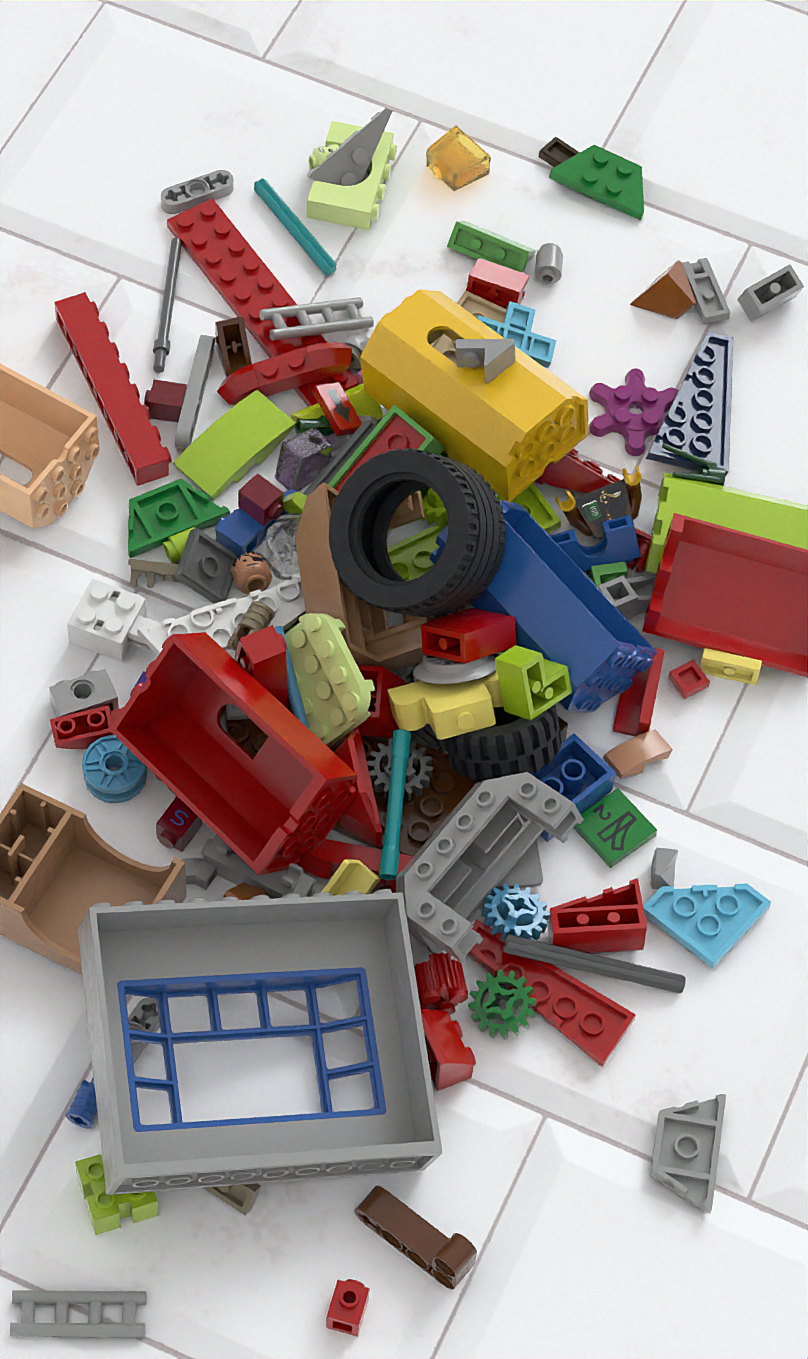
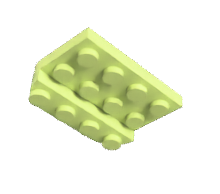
M309 613L298 618L300 623L285 634L309 729L330 748L370 716L371 713L368 712L371 700L370 691H375L372 680H364L341 634V631L346 628L343 622L327 614Z

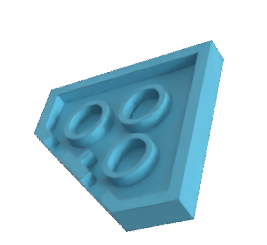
M747 883L735 884L734 887L692 885L691 888L685 889L663 886L643 905V909L648 919L713 969L770 908L771 901Z

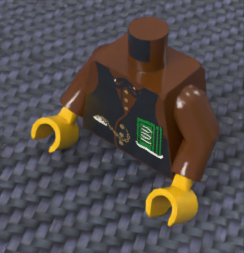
M635 465L636 472L633 475H627L626 468H623L624 479L576 498L567 490L565 491L568 495L567 500L560 502L558 497H555V502L563 510L570 526L585 537L593 536L594 539L603 537V521L630 515L633 522L639 516L642 500L640 486L642 476L639 467Z

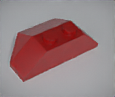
M356 727L347 734L334 751L357 774V782L352 785L356 789V797L339 819V824L374 847L382 846L383 831L360 729Z

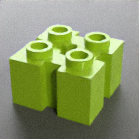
M101 1154L75 1162L77 1178L84 1200H87L88 1213L95 1235L120 1228V1219L131 1216L133 1223L158 1216V1202L154 1191L106 1194Z

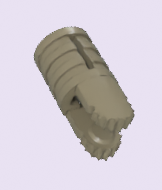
M253 601L227 642V648L236 651L241 637L268 627L275 617L274 611L262 602Z

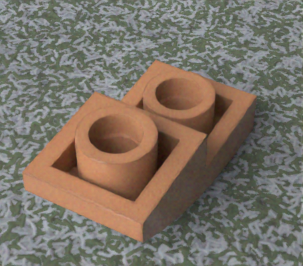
M655 729L618 745L607 752L603 759L616 772L617 776L622 779L642 773L649 763L669 758L673 749Z

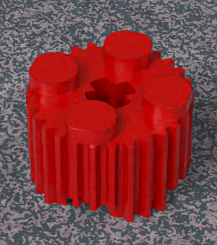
M449 953L429 955L430 960L416 963L414 966L420 1009L448 1011L449 1015L453 1014L456 1011L455 1006L468 999V990L462 964L455 959L451 960Z

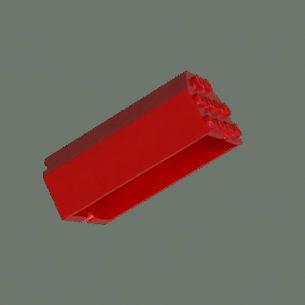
M206 632L172 634L162 644V651L158 657L146 668V682H141L132 689L130 699L115 714V721L109 730L258 875L288 870L291 863L296 865L300 862L298 855L306 853L310 848L314 850L324 842L356 797V789L352 785L357 782V774ZM233 704L237 706L269 736L255 757L251 756L223 729L220 723V714L226 705Z

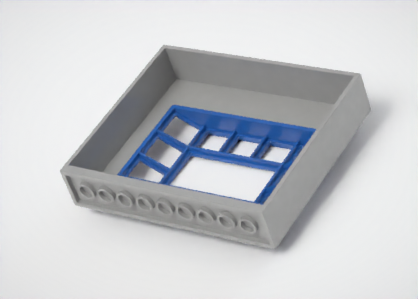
M389 889L375 891L373 894H362L360 891H349L337 896H331V893L321 892L312 895V897L287 894L275 899H269L267 895H258L250 900L225 897L219 901L207 902L204 898H195L187 903L161 900L156 904L143 905L141 901H132L124 904V906L97 903L88 908L77 930L107 1195L423 1171L442 1154L403 892L392 893ZM356 981L361 1014L356 1017L321 1023L316 989ZM305 991L309 1025L273 1027L270 1020L267 992ZM255 993L260 1028L222 1029L218 995ZM126 994L155 998L157 1000L161 1033L130 1029ZM206 996L211 1030L173 1033L171 1030L168 998ZM362 1026L367 1061L328 1069L326 1067L322 1035ZM295 1036L311 1037L322 1113L196 1122L182 1121L173 1044ZM131 1041L160 1044L163 1047L166 1080L143 1078L135 1075ZM369 1072L374 1107L366 1110L333 1112L329 1080ZM136 1088L166 1091L169 1098L171 1123L141 1124Z

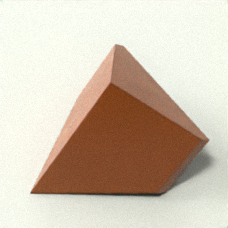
M676 261L629 305L678 319L696 304L682 262Z

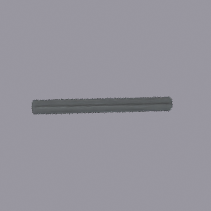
M507 935L503 944V951L508 954L671 992L682 993L686 984V977L681 974L514 935Z

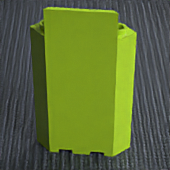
M663 473L657 498L658 506L651 531L652 539L645 564L646 571L657 572L664 550L665 538L674 513L808 550V505L708 482L675 478L672 474Z

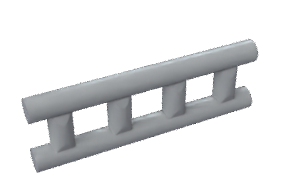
M361 297L263 309L259 313L262 321L272 320L276 328L270 330L272 341L371 328L374 326L373 318L371 316L362 318L357 309L363 307V299ZM346 310L350 319L337 321L333 312ZM321 313L325 323L312 324L308 315ZM297 317L301 326L287 327L283 318Z
M13 1290L12 1304H22L21 1323H10V1336L145 1337V1323H135L136 1305H146L147 1292ZM56 1304L55 1323H34L35 1305ZM69 1304L89 1305L88 1323H68ZM123 1305L122 1323H102V1306Z

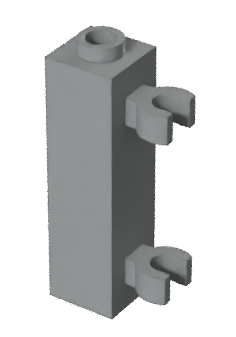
M217 834L213 840L209 838L202 848L201 855H203V860L217 867L218 876L235 885L246 882L251 886H259L268 893L271 899L281 898L287 894H299L300 897H312L315 894V879L302 873L303 868L293 863L289 865L288 870L258 875Z

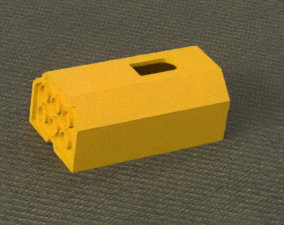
M419 289L411 296L406 297L390 313H386L377 323L360 356L364 392L388 411L395 404L446 447L443 451L448 454V457L476 470L477 474H481L484 477V481L491 485V489H494L495 493L504 500L511 502L543 474L545 467L550 462H558L589 435L588 399L516 346L515 363L487 384H485L484 367H457L454 362L431 346L443 334L456 342V339L505 338L441 291Z

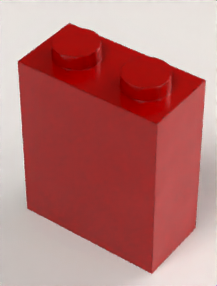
M469 608L421 624L422 652L426 655L466 664L512 648L516 645L515 617Z

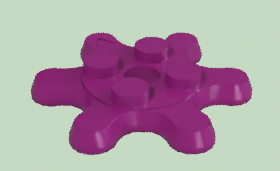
M637 368L631 369L626 374L625 386L621 385L617 388H611L604 383H596L589 391L591 400L601 404L605 409V414L595 417L589 423L590 433L597 437L605 436L611 432L621 434L625 439V451L631 456H640L645 452L646 438L657 435L666 417L665 413L670 408L678 392L676 388L672 387L663 391H658L652 387L647 388L645 386V375L642 370ZM634 405H637L636 407L639 408L642 411V413L633 414L629 411V409L633 408Z

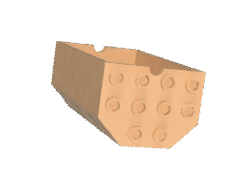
M1 363L0 454L28 468L33 476L27 484L22 486L0 474V511L31 528L52 525L58 516L62 517L65 514L72 499L80 496L83 492L92 465L99 454L97 415Z

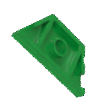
M594 144L551 169L550 179L636 219H642L644 214L642 166Z
M178 479L129 499L128 556L132 558L162 546L164 542L169 541V537L192 527L201 530L216 524L223 517L227 518L230 515V510L224 505L221 508L211 502L210 496L202 491L195 490L191 484L183 479Z

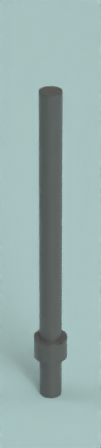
M179 238L171 240L158 338L154 341L153 353L155 354L153 370L158 373L164 371L166 356L170 352L171 343L168 339L182 241Z

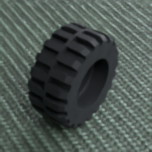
M555 704L532 720L504 711V706L493 707L496 720L495 725L444 739L448 760L452 768L465 778L470 777L473 781L477 782L525 772L537 773L543 769L544 765H549L553 761L562 743Z

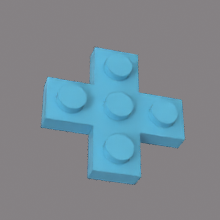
M510 301L503 323L478 315L477 319L503 338L514 339L515 346L541 366L549 368L557 340L531 332L535 309Z

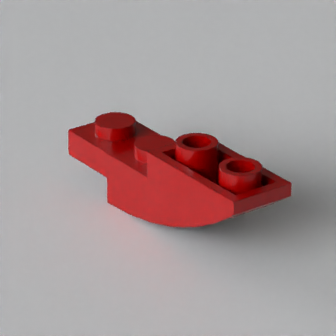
M103 706L49 719L56 748L88 749L90 744L99 738L114 735L109 729L115 721V714L120 709L110 711L109 706Z

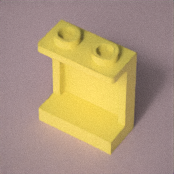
M704 648L700 668L707 675L756 685L762 661Z

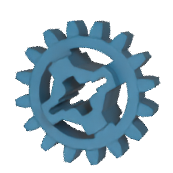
M516 883L513 889L503 884L501 890L494 887L491 895L486 896L481 916L486 917L484 921L485 926H492L491 934L500 933L502 935L501 941L503 942L507 935L531 939L532 937L537 941L541 933H545L548 925L549 912L546 911L548 904L547 902H539L541 896L539 893L531 895L530 887L528 886L523 891L520 890L519 885Z

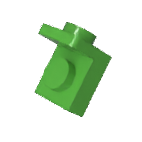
M625 562L591 566L589 579L598 587L622 575L626 578Z

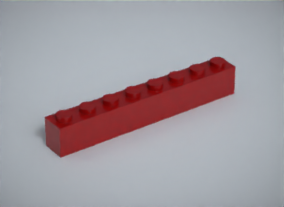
M86 292L55 301L57 323L136 485L139 486L169 476V463H172L170 452L167 447H162L159 430L156 425H151L149 410L146 404L141 405L139 401L140 394L136 384H131L129 381L130 374L125 362L120 363L118 359L120 356L115 342H110L107 325L104 321L100 322L98 318L99 311L94 301L90 302Z

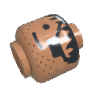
M246 552L238 556L232 563L231 572L238 590L242 593L249 595L250 592L259 589L262 592L271 584L272 574L267 560L262 554Z

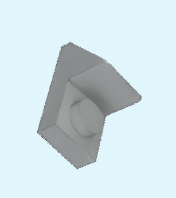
M456 339L457 367H484L485 384H487L515 363V340Z

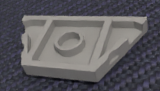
M726 1094L716 1095L715 1099L700 1103L696 1100L686 1103L679 1108L670 1107L659 1110L650 1175L709 1214L713 1206Z

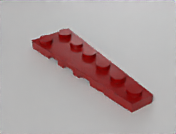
M476 919L472 929L480 934L483 941L480 944L476 943L468 952V955L494 977H497L499 969H502L505 977H508L511 970L515 971L516 980L525 977L527 984L524 988L532 986L535 993L529 998H535L538 1005L531 1008L598 1065L603 1067L634 1022L636 1014L551 963L505 953L503 951L504 942L501 941L502 935L500 933L492 935V928L485 926L483 922ZM505 985L509 990L514 988L512 986Z

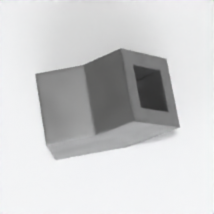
M202 858L181 859L185 861L186 884H196L207 890L217 876V867Z

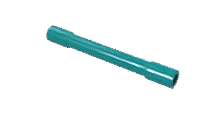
M401 729L393 731L392 764L384 844L381 850L379 877L385 880H395L398 876L399 839L406 768L411 742V732Z

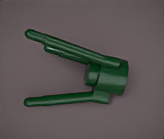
M665 443L662 445L663 449L706 467L701 468L699 474L673 472V477L724 486L726 472L724 468L717 467V462L707 461Z

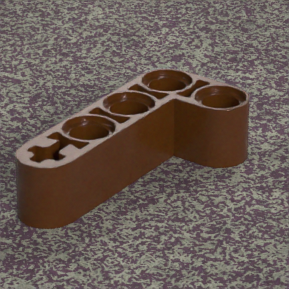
M376 1185L354 1210L361 1222L448 1289L454 1290L475 1265L477 1250L466 1237L459 1233H454L451 1238H448L379 1185Z

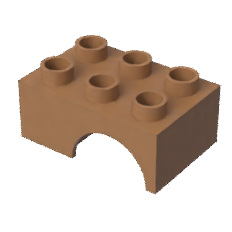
M20 783L0 813V935L81 975L82 966L77 929L89 907L97 903L124 906V904L132 901H141L143 905L156 904L161 900H174L175 903H183L187 897L185 861L173 857L171 864L165 867L150 866L135 861L106 843L91 827L85 813L23 783Z

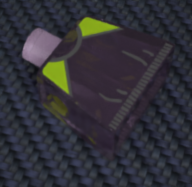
M312 428L284 440L281 444L275 479L287 490L294 489L300 492L311 484L327 466L332 452L339 449L337 438L332 434L324 437L317 429Z

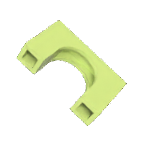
M332 121L326 138V145L337 144L340 146L355 131H359L363 127ZM383 132L366 170L369 176L363 182L352 186H341L313 180L307 199V218L369 230L372 220H377L380 205L377 202L384 198L386 185L383 182L390 178L392 165L389 162L390 160L394 161L396 157L397 145L393 144L394 133Z

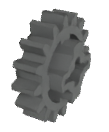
M392 738L389 739L388 746L379 743L377 752L371 751L370 761L367 762L371 782H374V791L377 792L383 789V798L385 799L389 794ZM415 740L410 743V753L406 768L404 795L408 801L411 800L413 792L419 796L422 795L423 787H429L430 777H432L433 773L431 756H425V747L416 749ZM384 763V772L381 773L380 766ZM417 766H419L420 773L418 776L415 775Z

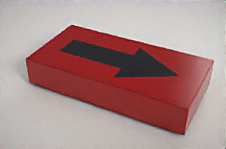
M340 383L315 386L312 392L336 436L355 433L362 422Z

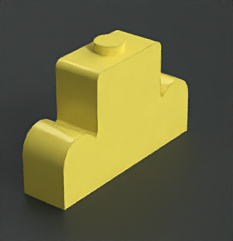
M497 670L487 676L467 682L435 684L418 681L387 690L392 716L399 729L414 731L424 727L426 724H430L439 740L495 725L496 720L493 707H503Z

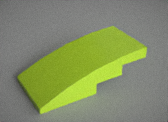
M256 390L207 428L185 449L173 464L215 501L233 480L238 483L255 463L260 466L295 428V422L261 392Z

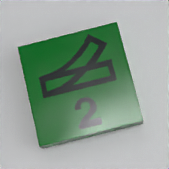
M619 788L581 814L584 820L581 824L577 823L573 827L610 868L654 838L658 831Z

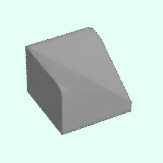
M658 847L654 850L650 883L652 889L674 886L675 863L678 850Z

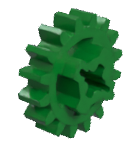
M499 969L495 978L489 972L486 973L487 982L483 983L477 980L476 984L479 987V991H470L469 993L475 999V1002L469 1003L468 1008L471 1011H476L471 1016V1019L474 1023L481 1021L478 1026L481 1032L489 1028L491 1038H495L497 1033L500 1032L505 1040L508 1038V1032L510 1031L519 1036L518 1028L521 1025L527 1029L530 1027L526 1021L527 1017H536L535 1012L530 1007L538 1005L537 1000L529 998L535 993L532 986L524 988L527 984L526 978L521 977L516 980L515 971L511 970L508 977H505L502 969ZM500 985H509L514 988L506 990L501 988ZM490 991L488 1001L483 1004L486 994ZM501 999L506 1001L507 1008L501 1010L498 1001ZM523 1005L520 1014L516 1018L515 1015L518 1007ZM498 1018L504 1020L506 1024L493 1023L489 1019Z

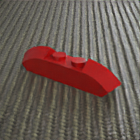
M327 342L310 345L242 367L230 374L222 381L216 392L229 405H236L256 390L267 397L345 372L350 367L353 348L344 343Z
M325 839L316 849L312 850L310 848L306 853L298 855L300 857V862L297 863L299 867L323 879L329 880L345 859L359 860L379 877L380 849ZM399 855L398 874L414 856ZM380 879L375 888L386 887L390 888L392 893H396V879Z

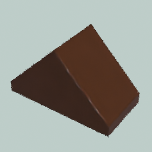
M242 316L215 322V347L226 377L238 369L252 364Z

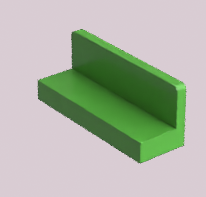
M456 221L447 247L475 259L481 258L522 273L525 271L530 256H535L537 251L467 221Z

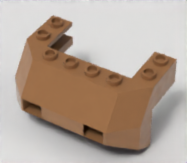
M323 482L307 496L295 536L306 614L323 613L330 615L334 619H340L346 627L341 631V634L357 665L380 666L389 671H396L422 662L424 654L422 652L421 624L432 620L428 617H422L389 629L386 610L368 605L364 600L357 598L356 594H352L350 588L345 586L343 580L340 579L338 571L334 567L329 547L330 517L336 497L340 492ZM420 491L408 496L398 506L392 516L388 531L425 518Z

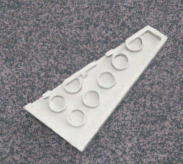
M301 576L278 583L277 587L262 592L260 589L250 592L249 596L237 600L234 597L193 610L191 614L177 619L173 617L165 619L161 624L148 627V625L137 628V634L158 656L162 651V644L172 634L206 632L234 658L236 651L229 650L227 642L253 601H259L268 605L275 613V617L269 626H282L283 631L299 621L298 618L306 614Z

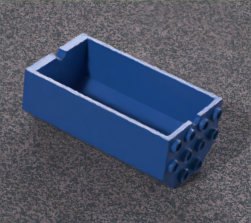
M502 500L500 506L503 509L502 514L503 518H505L506 543L502 561L498 568L499 570L493 577L492 583L481 593L478 599L474 600L471 606L476 609L514 616L517 646L542 653L543 659L568 666L572 693L560 700L559 703L567 711L592 713L619 692L623 693L633 684L632 679L639 672L646 671L653 664L654 660L652 658L658 652L522 505ZM448 525L437 536L435 543L439 546L438 550L432 551L429 559L434 565L445 548L448 537Z

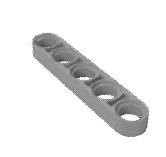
M200 335L177 425L175 448L186 449L192 443L215 348L214 336Z

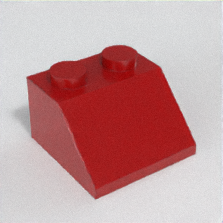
M421 1009L431 1080L436 1090L440 1091L472 1078L476 1060L471 1048H465L461 1040L463 1033L458 1021H452L448 1011Z

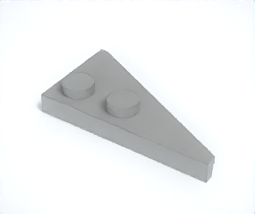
M385 107L383 111L376 113L368 124L361 130L355 131L341 143L340 147L326 156L327 159L314 170L311 169L307 177L316 181L341 186H352L361 183L393 111Z

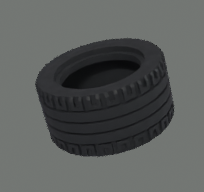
M410 448L389 450L385 454H377L376 457L370 458L368 462L361 464L353 472L336 497L329 523V547L334 567L338 571V575L343 580L344 585L350 588L351 593L356 594L357 598L364 600L366 604L373 607L414 617L439 618V616H448L449 613H457L458 610H463L468 604L471 605L474 603V600L481 596V593L492 583L493 577L499 570L506 543L503 509L500 506L499 499L495 496L494 489H491V485L484 481V477L481 474H477L476 470L469 468L466 464L434 453ZM432 488L438 494L446 509L448 517L447 542L440 558L429 571L418 578L406 581L397 573L389 558L387 549L389 524L398 506L408 496L421 489Z

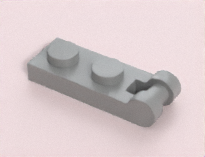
M702 258L698 259L696 263L691 264L689 261L682 262L703 324L728 320L731 312L709 260Z

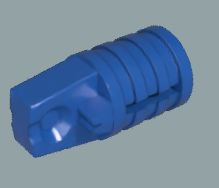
M94 1076L91 1082L86 1080L81 1082L77 1090L78 1094H76L74 1102H72L70 1109L67 1110L65 1115L70 1122L86 1129L92 1128L93 1120L97 1116Z

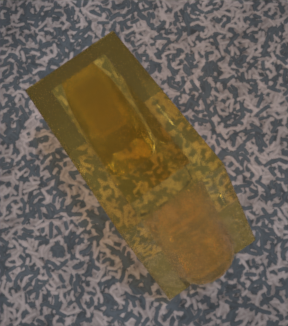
M457 125L427 148L426 166L437 179H441L453 191L488 175L490 172L491 156Z

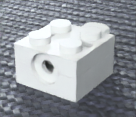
M92 578L67 623L69 643L123 662L132 644L152 650L138 636L137 628L146 625L152 627L161 623L147 618L145 597Z

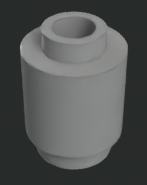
M545 243L537 251L534 275L538 281L544 284L556 283L561 279L563 253L558 245Z

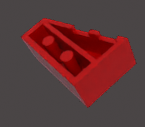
M273 625L241 637L234 659L288 709L287 644L284 637L280 633L277 634Z
M638 878L630 880L629 885L614 890L612 887L604 889L603 894L588 899L584 896L550 908L548 936L549 943L552 945L586 953L644 950L647 926Z

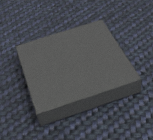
M198 528L190 530L174 578L213 604L225 601L233 581L232 563L238 556Z

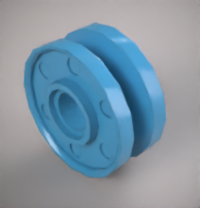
M115 735L99 738L90 744L84 753L82 762L84 780L87 789L95 798L108 803H121L134 798L145 786L147 779L146 765ZM112 767H119V768H121V769H119V770H117V771H110V770H109V769H111Z

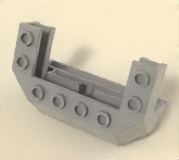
M528 772L485 780L475 784L396 877V893L403 892L409 934L433 954H439L445 950L463 964L467 960L465 956L473 946L483 941L480 934L472 929L474 926L468 921L469 918L543 830L562 843H565L568 839L566 835L577 823L581 824L584 820L575 804Z

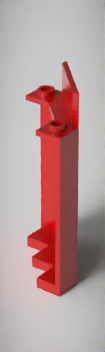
M674 513L665 538L662 558L655 575L654 587L647 605L642 632L703 649L707 648L761 660V665L808 678V550Z

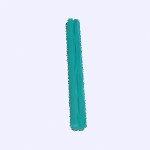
M264 178L254 183V191L319 269L327 276L334 273L337 266L335 261L268 181Z

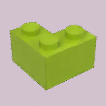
M515 645L495 658L504 711L532 720L572 693L568 666L543 659L542 653Z

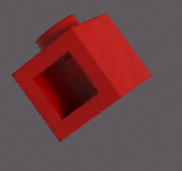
M347 1279L346 1281L337 1280L326 1317V1328L358 1337L369 1300L370 1288L353 1279Z

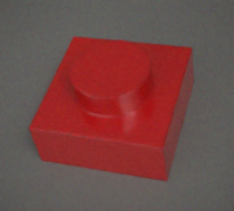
M694 659L669 671L668 675L669 680L683 699L708 688L710 680Z

